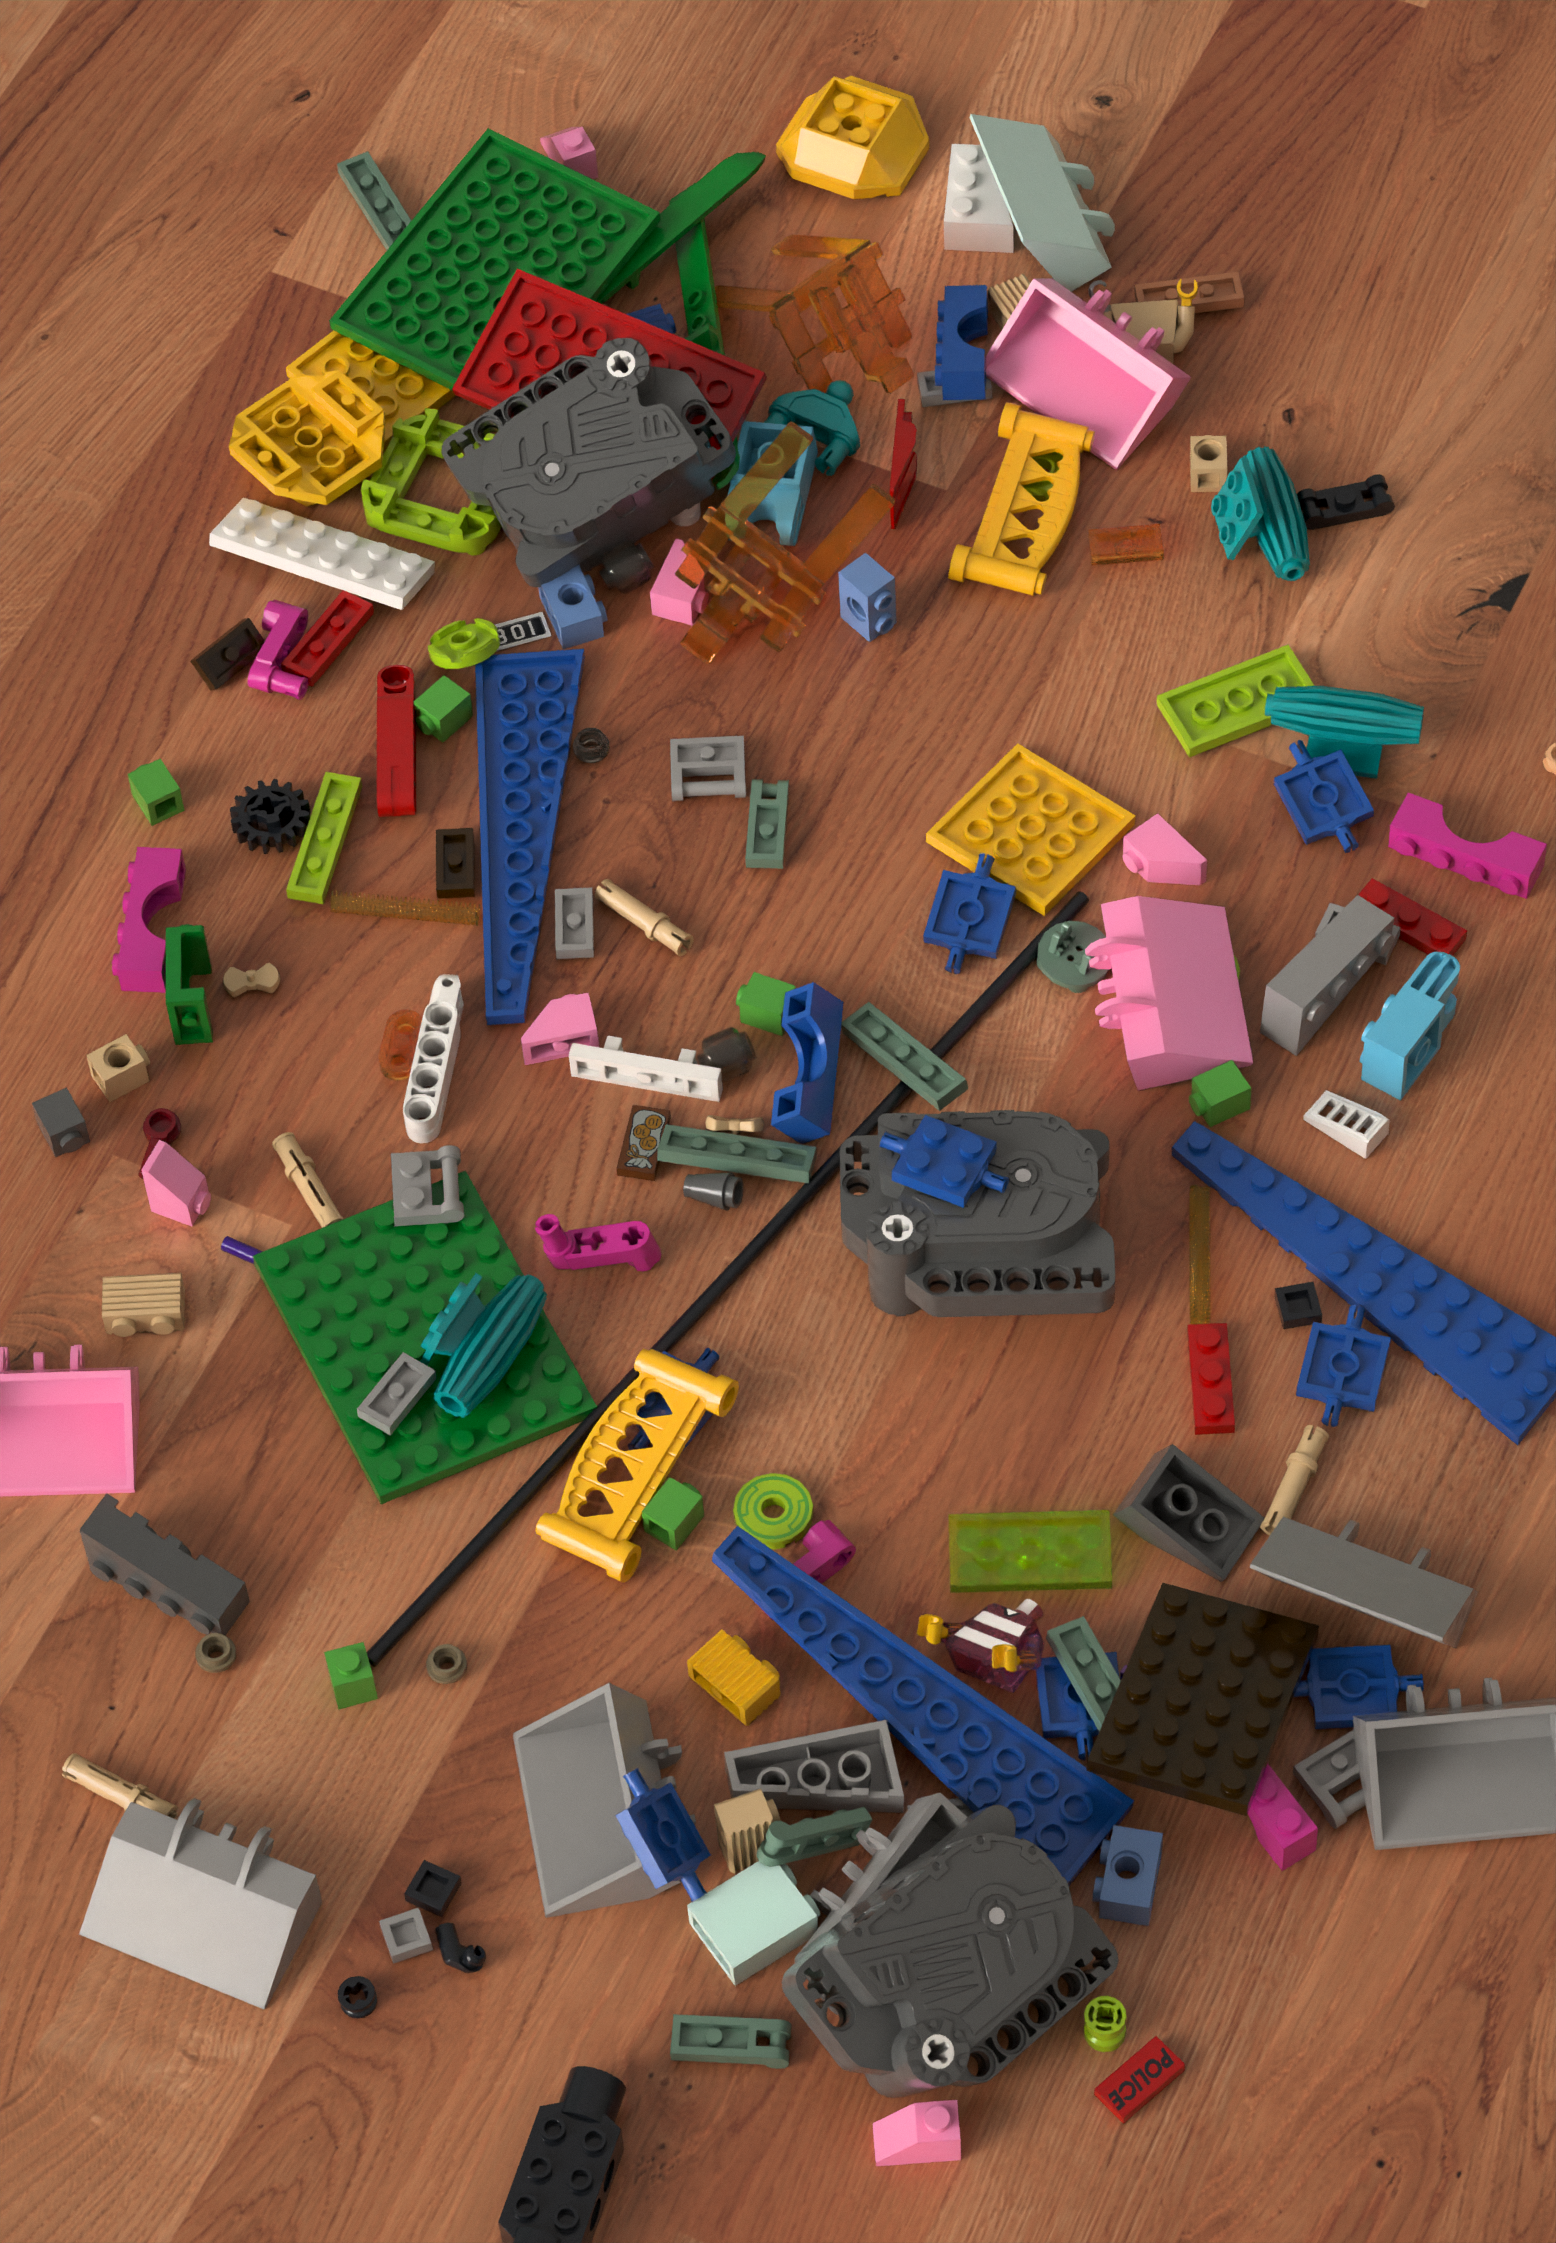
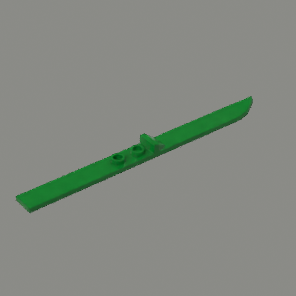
M759 152L736 153L724 159L660 213L661 221L596 302L605 303L625 285L632 290L637 287L641 271L757 173L765 162L766 155Z
M691 185L690 187L676 195L674 198L669 200V205H671L676 199H678L693 185ZM703 219L675 242L688 329V337L685 339L725 355L705 219ZM737 436L733 441L736 450V457L733 463L716 474L712 480L718 490L726 486L739 470L740 455L737 447Z

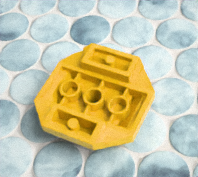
M833 76L818 92L806 97L776 143V154L783 162L792 179L851 199L873 198L886 194L887 197L900 196L929 150V137L913 96L854 76H849L845 79Z
M340 370L325 372V375H307L291 378L236 415L232 437L229 442L230 455L274 495L291 498L306 507L316 503L328 505L382 467L385 412L382 407Z

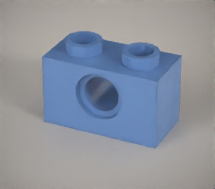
M864 553L838 572L840 616L868 642H871L879 635L888 633L894 624L897 623L895 577L867 553Z
M579 564L563 575L538 587L539 597L563 650L604 637L603 622L608 620L605 607L601 600L595 601L593 597L595 595V588L589 574L583 575Z
M1113 1825L1111 1840L1103 1839L1100 1864L1106 1865L1104 1877L1096 1876L1092 1901L1099 1902V1918L1149 1926L1162 1856L1163 1833ZM1122 1871H1131L1136 1876L1131 1879H1124L1117 1874Z

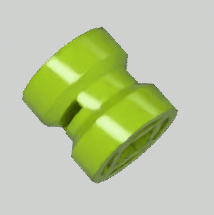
M1099 1996L1091 2000L1084 2012L1085 2040L1094 2050L1111 2052L1119 2048L1125 2040L1126 2009L1114 1997Z

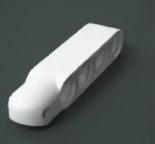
M443 974L435 980L429 1005L426 1006L423 1013L403 1104L406 1133L412 1141L420 1144L433 1141L438 1137L441 1130L461 1037L460 1020L464 1003L458 975Z

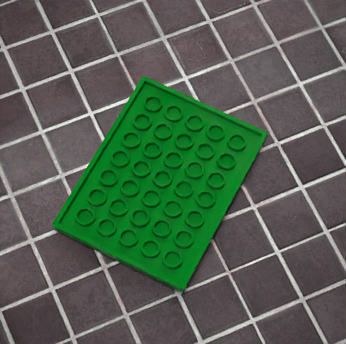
M488 128L329 320L332 330L452 390L517 268L597 301L661 221L660 212Z
M466 1170L458 1173L459 1200L464 1205V1218L458 1222L395 1226L393 1200L253 1255L254 1265L381 1505L582 1422L597 1408L542 1309L529 1340L499 1384L465 1418L448 1414L443 1408L438 1406L437 1401L434 1399V1393L451 1357L442 1354H435L428 1364V1367L436 1371V1380L391 1435L358 1417L357 1408L403 1352L421 1361L426 1350L420 1346L429 1333L431 1324L439 1312L445 1310L449 1304L450 1297L461 1281L468 1285L475 1273L482 1276L475 1293L485 1306L516 1275H524ZM443 1180L432 1184L433 1205H441L444 1202Z

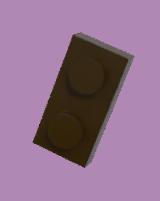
M244 618L190 662L208 688L216 690L256 658L265 640L250 618Z
M473 828L436 830L437 899L475 897Z

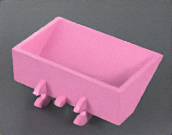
M1034 278L985 357L986 377L1039 415L1087 426L1089 430L1095 431L1090 452L1117 471L1174 406L1191 377L1155 352L1164 336L1163 329L1158 327L1156 330L1152 327L1141 340H1138L1126 331L1127 326L1132 320L1129 314L1123 312L1116 323L1103 315L1112 295L1107 289L1104 292L1099 289L1086 303L1053 278Z
M1143 896L1101 904L1106 938L1091 943L1085 949L1086 956H1095L1089 960L1090 967L1095 969H1112L1113 978L1098 982V990L1102 995L1116 992V998L1100 1003L1095 1008V1013L1098 1016H1105L1099 1020L1100 1027L1107 1029L1122 1028L1127 1061L1137 1090L1189 1080L1230 1060L1234 1061L1238 1069L1251 1066L1253 1058L1225 907Z
M82 1345L71 1346L70 1369H45V1353L34 1352V1370H10L8 1347H0V1497L135 1493L140 1408L138 1367L85 1368Z

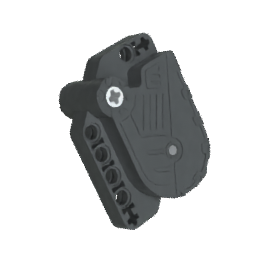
M616 338L607 341L597 351L595 357L575 355L450 435L443 442L441 449L443 458L468 498L473 503L492 507L507 537H509L518 551L516 555L518 570L524 581L532 587H541L542 584L554 580L578 564L582 572L590 571L593 567L626 551L631 547L630 545L649 533L652 534L685 509L692 508L712 495L715 487L711 478L729 467L736 457V450L727 429L691 377L680 370L654 367L646 349L632 338ZM699 415L706 416L702 423L691 424L694 417ZM497 432L492 440H483L488 433ZM712 436L721 449L716 450L711 446L709 439ZM475 442L477 443V445H478V447H479V448H477V449H475L474 446H473V444H474ZM463 453L464 456L459 458L457 455Z
M994 1110L981 1113L957 1111L941 1112V1114L885 1113L878 1117V1135L852 1136L846 1139L840 1147L843 1244L868 1265L871 1301L878 1309L888 1314L896 1315V1317L913 1314L919 1309H923L934 1317L1101 1313L1109 1310L1115 1301L1114 1241L1112 1236L1099 1226V1180L1109 1169L1110 1143L1108 1137L1099 1130H1076L1068 1121L1041 1111L1037 1113ZM927 1115L997 1142V1149L988 1165V1171L1008 1177V1186L1004 1193H1000L997 1190L982 1185L971 1194L965 1207L962 1208L892 1181V1170L899 1160L900 1154L881 1148V1138L885 1132H888L900 1138L908 1139L915 1133L922 1119ZM854 1162H861L862 1169H854ZM858 1192L864 1193L862 1195H853L854 1193Z
M992 1805L971 1814L929 1851L920 1854L919 1858L895 1871L880 1884V1888L872 1895L856 1904L841 1917L842 1920L834 1927L818 1936L795 1957V1964L783 1975L782 1990L785 1996L835 2062L843 2070L865 2074L870 2086L878 2094L885 2097H906L948 2085L968 2087L991 2080L1113 1974L1117 1968L1118 1953L1113 1944L1084 1908L1073 1905L1069 1885L1065 1877L1061 1876L1056 1866L1047 1857V1854L1024 1838H1015V1817L1005 1806ZM1095 1957L1096 1960L1092 1963V1969L1085 1971L1080 1969L1089 1964ZM1060 1977L1068 1984L1069 1991L1066 1997L1058 1989ZM806 1979L809 1981V1983L807 1984L808 1989H806L803 1985ZM1030 2003L1038 2010L1039 2017L1036 2023L1028 2016L1027 2009ZM828 2007L834 2014L839 2016V2022L836 2027L829 2023L827 2019ZM999 2029L1003 2030L1008 2037L1009 2043L1006 2049H1003L997 2041ZM970 2056L975 2058L978 2063L976 2076L972 2075L967 2068Z

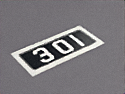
M543 612L495 624L500 636V646L497 651L551 636Z

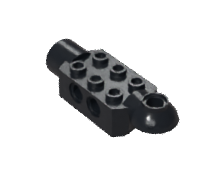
M573 2067L569 2072L559 2103L539 2107L498 2221L503 2243H592L624 2152L621 2128L615 2124L626 2092V2086L617 2077L593 2067Z

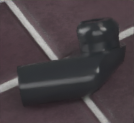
M444 1923L435 1928L441 1955L446 1965L468 1974L477 1972L483 1967V1963L486 1960L484 1949L479 1945L475 1949L473 1945L468 1947L461 1945L455 1924Z

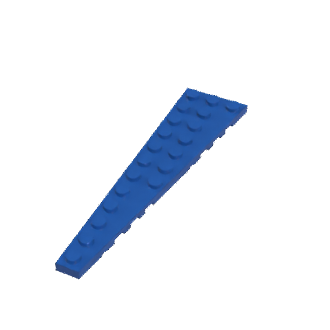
M1196 1121L1189 1126L1173 1145L1172 1156L1210 1188L1215 1189L1230 1205L1238 1206L1251 1217L1250 1221L1261 1231L1263 1229L1267 1230L1279 1241L1278 1245L1289 1254L1293 1252L1306 1263V1268L1349 1305H1356L1357 1311L1359 1306H1362L1366 1310L1364 1317L1380 1331L1387 1333L1391 1340L1404 1351H1411L1423 1361V1367L1434 1376L1438 1374L1452 1386V1391L1461 1399L1467 1398L1479 1408L1481 1415L1517 1446L1556 1398V1337Z

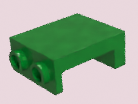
M185 924L166 928V1006L175 1045L213 1042V1028L204 987L190 988L191 976L212 973L210 953L204 926L202 925L193 926Z

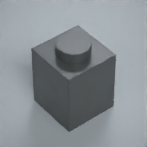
M67 1087L32 1103L37 1124L55 1157L64 1153L74 1152L81 1148L82 1145L90 1142L85 1120Z

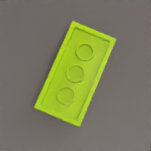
M1285 645L1157 695V706L1190 758L1273 725L1271 724V716H1265L1267 694H1275L1276 687L1315 685L1290 646Z

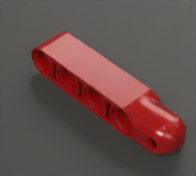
M389 665L382 668L377 675V809L379 817L414 816L417 812L416 715L413 702L415 701V681L413 670L405 665Z

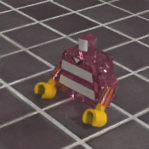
M1025 1599L1016 1610L996 1603L989 1604L977 1615L961 1623L943 1622L941 1617L932 1614L921 1615L918 1622L917 1635L921 1637L926 1636L927 1641L931 1644L945 1643L956 1671L1012 1693L1017 1690L1029 1670H1037L1041 1666L1045 1644L1036 1624L1043 1617V1611L1031 1599Z

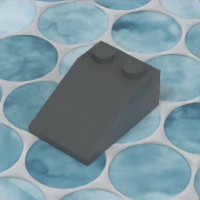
M1173 1444L1153 1455L1113 1514L1114 1517L1143 1540L1220 1582L1225 1580L1265 1519V1517Z

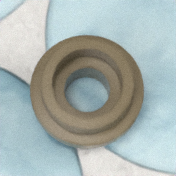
M211 1633L204 1636L196 1647L195 1656L197 1663L203 1670L211 1673L227 1670L236 1659V1648L233 1641L220 1633ZM214 1652L223 1653L220 1657L210 1658V1655Z
M450 1644L437 1646L429 1654L426 1661L428 1675L440 1684L457 1682L464 1676L467 1670V1660L464 1653L459 1648ZM444 1663L454 1665L450 1669H440Z

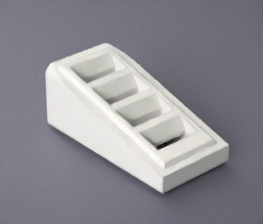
M1327 1090L1303 1116L1304 1121L1365 1159L1389 1134L1390 1119ZM1327 1105L1333 1107L1326 1117L1319 1115ZM1340 1112L1344 1114L1339 1122L1333 1121ZM1351 1120L1355 1121L1356 1123L1351 1128L1346 1126ZM1362 1127L1367 1129L1364 1134L1359 1132Z

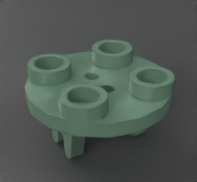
M1064 921L1063 923L1055 924L1044 933L1038 944L1037 966L1053 983L1068 988L1074 993L1085 992L1088 987L1094 986L1104 979L1109 969L1090 967L1089 960L1095 956H1086L1085 949L1091 943L1106 938V936L1097 927L1085 922Z

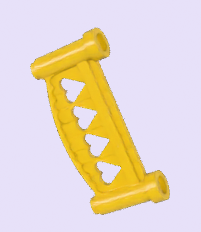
M1006 402L999 423L998 437L1009 439L1010 441L973 548L960 544L956 545L950 563L948 579L962 583L965 579L1032 596L1035 594L1042 595L1047 574L1041 573V569L1059 545L1071 520L1079 489L1080 453L1091 451L1095 431L1089 430L1087 426L1021 410V405ZM1053 452H1058L1063 456L1057 462L1059 470L1055 473L1045 471L1032 458ZM1044 480L1050 481L1053 484V487L1047 491L1049 499L1046 501L1036 500L1023 487V485ZM1032 509H1039L1044 513L1042 517L1038 518L1040 526L1036 530L1027 529L1012 514ZM1025 537L1034 541V544L1028 547L1030 555L1025 559L1016 557L1003 544L1004 542Z
M642 1349L634 1364V1369L640 1374L639 1377L614 1400L589 1433L570 1471L558 1512L552 1514L545 1512L540 1517L536 1526V1534L541 1536L543 1541L606 1569L609 1577L622 1583L627 1582L632 1577L641 1558V1547L629 1540L642 1520L643 1509L661 1488L704 1413L708 1411L719 1417L726 1416L733 1407L739 1391L738 1381L723 1374L715 1377L654 1349ZM659 1392L670 1408L672 1415L641 1418L637 1413L642 1406L646 1405L645 1400L649 1393ZM637 1424L643 1428L653 1447L622 1451L618 1449V1444L627 1437V1428ZM618 1457L623 1460L633 1480L602 1484L598 1481V1477L607 1470L606 1464L608 1460ZM593 1490H599L604 1494L613 1513L582 1517L578 1514V1511L582 1505L587 1504V1495Z

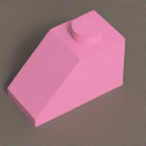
M570 127L540 138V142L550 159L591 179L598 178L596 150L583 127Z
M675 539L650 591L652 615L693 626L698 613H704L709 594L705 592L704 576L683 540Z
M1158 813L1124 836L1123 861L1133 873L1138 872L1147 882L1202 885L1206 882L1207 859Z
M589 993L568 994L562 998L553 999L547 1004L521 1037L525 1065L569 1057L572 1043L599 1047L597 1027Z
M159 1140L141 1170L151 1212L193 1226L199 1214L203 1215L207 1211L211 1201L206 1177L169 1144Z
M957 2100L913 2103L873 2123L876 2166L961 2160Z

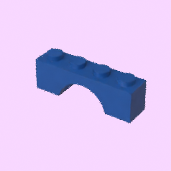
M987 285L945 286L944 300H938L936 364L942 365H935V386H942L943 400L986 399L985 349L974 347L967 343L975 338L988 335Z
M814 982L785 992L782 1027L790 1036L796 1049L798 1076L794 1085L774 1092L771 1119L773 1127L800 1144L830 1135L844 1003Z

